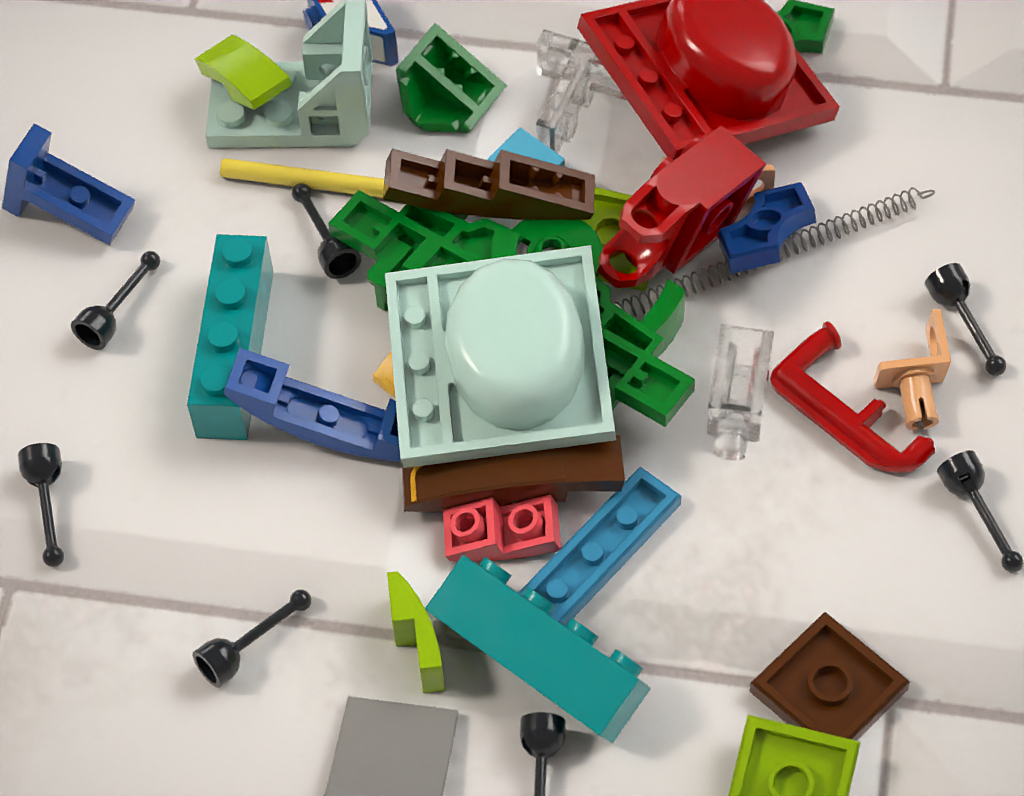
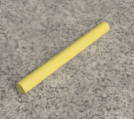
M223 158L220 164V176L224 178L293 187L298 183H304L310 189L355 194L360 190L371 197L383 198L384 178Z

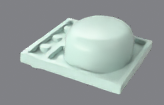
M591 245L385 273L400 459L403 468L616 440Z

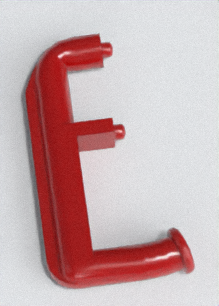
M824 322L821 329L808 336L775 366L770 376L773 390L866 465L883 471L906 473L922 466L935 453L934 441L930 437L925 438L923 436H918L902 452H899L870 429L882 416V410L886 407L883 400L874 398L857 414L804 372L830 349L839 350L841 348L840 336L831 322Z

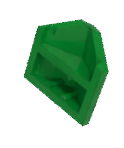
M436 23L432 25L395 69L403 113L413 124L424 131L468 133L507 87L504 82Z

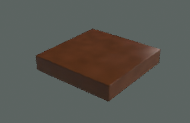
M824 612L750 683L749 692L789 725L857 741L908 691L910 681L829 614Z

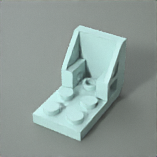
M342 0L303 36V62H274L289 76L293 85L257 109L253 110L232 101L225 85L212 79L206 128L208 149L352 147L367 137L370 129L373 53L366 0Z

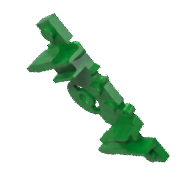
M358 190L328 223L331 236L376 261L367 272V279L374 286L377 307L383 311L388 310L385 273L517 255L520 242L528 246L527 254L543 252L544 249L549 247L566 249L591 245L612 411L619 402H622L666 427L695 391L694 378L658 358L674 340L684 321L685 290L670 279H667L659 298L641 321L635 319L611 302V287L597 278L599 274L597 273L598 258L603 250L601 240L593 228L582 220H523L511 230L487 218L469 223L465 221L468 215L434 211L407 204L398 212Z

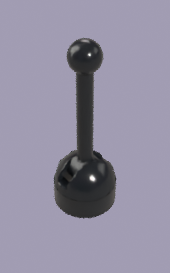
M304 183L296 184L292 189V197L295 201L302 203L323 239L317 250L319 264L323 271L332 279L349 276L361 263L359 251L330 235V231L310 199L311 190L309 186Z
M147 251L141 256V265L105 307H87L71 322V330L78 340L95 350H101L107 345L116 331V319L113 312L148 271H153L159 267L160 257L156 252Z
M950 263L938 268L925 280V286L931 297L940 305L956 307L987 360L985 364L987 372L993 376L1003 374L1006 370V361L1003 357L995 355L965 303L970 292V282L961 264Z
M36 443L28 445L18 452L19 470L22 477L29 484L38 487L46 549L42 554V559L47 566L57 567L63 562L64 553L61 548L57 547L49 485L55 483L61 474V454L59 447L54 444Z
M968 450L950 457L937 469V473L949 492L957 496L970 497L1003 555L1001 559L1002 567L1008 572L1019 571L1023 566V557L1020 553L1012 551L978 491L984 483L985 471L975 451Z
M302 589L294 591L290 596V602L235 642H231L228 639L215 638L204 643L192 653L199 671L210 684L220 688L237 673L240 664V651L296 610L304 611L308 609L311 605L310 594Z
M535 712L525 714L520 719L522 747L530 756L536 758L534 796H546L547 758L557 753L565 739L566 720L557 714Z

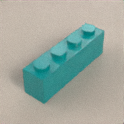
M216 234L187 402L196 438L248 440L251 414L235 404L223 393L239 348L261 355L274 273L267 236Z
M462 555L427 604L425 610L597 735L613 744L651 690L648 685L637 678L644 668L617 649L614 650L610 658L593 647L599 638L596 634L572 617L564 626L549 616L555 607L552 603L529 587H527L522 596L506 585L512 575L487 557H484L478 565L465 555Z

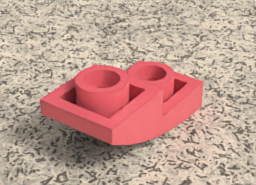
M551 494L502 507L491 497L443 510L445 557L449 561H459L462 555H465L473 562H481L484 557L491 561L509 560L543 555L561 549L558 503Z

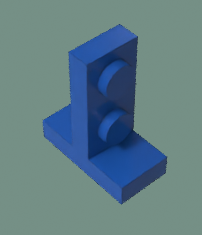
M34 123L9 159L2 209L20 217L28 203H31L110 245L132 212L135 199L48 153L52 132Z

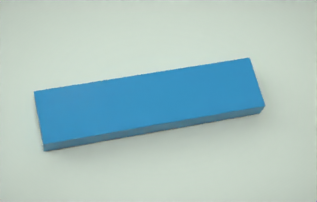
M640 466L624 482L622 491L615 492L518 594L522 596L527 587L531 588L555 606L549 616L566 626L571 617L574 618L677 510L681 505L682 496Z

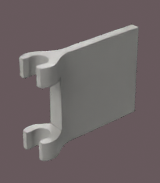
M348 696L324 796H443L459 716L458 710Z

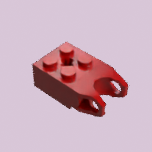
M719 126L705 138L697 135L686 145L678 158L673 160L668 157L663 160L654 170L650 179L626 201L619 217L618 227L621 229L606 243L598 258L597 273L615 288L635 287L650 280L664 268H667L672 274L676 273L718 239V232L721 228L735 223L767 163L722 126ZM624 253L626 259L633 266L637 267V270L631 274L618 272L611 266L609 259Z

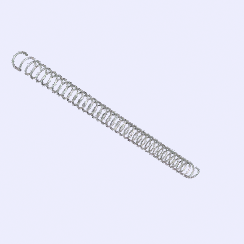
M911 187L908 192L903 190L900 195L894 194L892 198L886 197L884 202L878 200L875 205L870 203L867 208L864 206L860 207L859 211L853 209L851 214L844 213L842 218L836 216L834 221L828 219L826 224L820 222L817 227L810 226L809 231L802 229L800 234L794 232L792 237L789 236L787 238L792 240L793 249L799 255V248L794 240V235L796 234L800 237L803 249L807 251L806 241L802 237L804 231L809 234L812 247L816 248L815 239L811 234L812 228L817 230L818 239L824 245V237L819 230L820 225L825 227L826 235L829 241L832 242L833 236L827 227L829 221L834 224L837 237L841 238L840 229L836 224L837 218L842 220L844 232L849 235V227L844 220L845 215L850 217L852 228L857 232L858 226L852 217L853 212L858 213L860 224L865 229L866 222L861 214V209L867 211L868 220L874 226L875 221L869 211V206L875 207L878 220L883 222V216L877 207L879 202L883 204L886 217L891 219V212L885 204L887 199L891 200L893 211L899 216V208L894 201L895 196L900 198L901 207L907 213L908 207L902 198L903 193L908 194L909 204L915 210L916 203L910 194L912 189L917 192L921 199L934 195L936 191L926 190L919 192L916 188ZM933 192V193H931V194H929V195H926V196H924V197L921 195V194H924V193ZM785 239L783 242L784 250L787 257L790 258L791 253ZM779 250L780 261H782V259H783V258H782V254H781V252H780V250ZM725 260V263L717 262L716 267L709 265L707 270L701 268L699 274L693 271L690 277L683 275L682 281L675 278L674 283L678 280L685 290V296L688 297L689 293L684 285L685 277L690 280L695 294H697V288L692 279L693 274L699 277L700 285L704 291L706 286L701 278L702 270L707 273L709 283L713 288L715 284L710 275V267L715 269L720 284H723V279L718 271L719 264L725 268L728 280L731 281L732 277ZM740 272L735 273L737 277H740ZM658 285L656 291L649 288L647 294L641 291L639 298L636 295H632L630 301L623 298L621 304L616 301L614 304H618L625 311L624 301L626 300L631 306L634 317H637L632 298L635 297L638 300L641 311L645 314L646 310L641 302V294L647 297L649 306L652 308L653 303L650 299V291L652 290L658 299V288L661 287L663 289L664 287Z

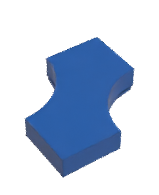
M802 182L754 193L755 203L751 211L735 224L720 229L718 232L719 246L731 274L779 263V250L785 239L795 231L816 223L815 208Z

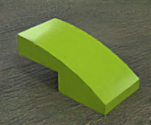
M233 34L194 58L202 75L223 83L232 101L253 110L293 85L289 76L268 56L247 41Z
M398 571L387 572L391 618L396 647L417 644L423 693L445 691L439 645L428 613L406 579Z

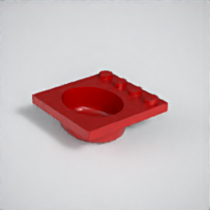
M639 0L580 15L577 29L667 158L670 157L675 160L694 137L700 135L702 138H705L719 126H722L745 145L834 121L840 106L795 48L793 38L783 19L765 0Z

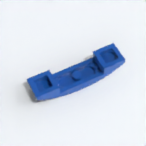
M239 348L223 393L235 404L267 424L316 445L356 456L401 462L396 400L390 398L384 410L286 377L290 364Z

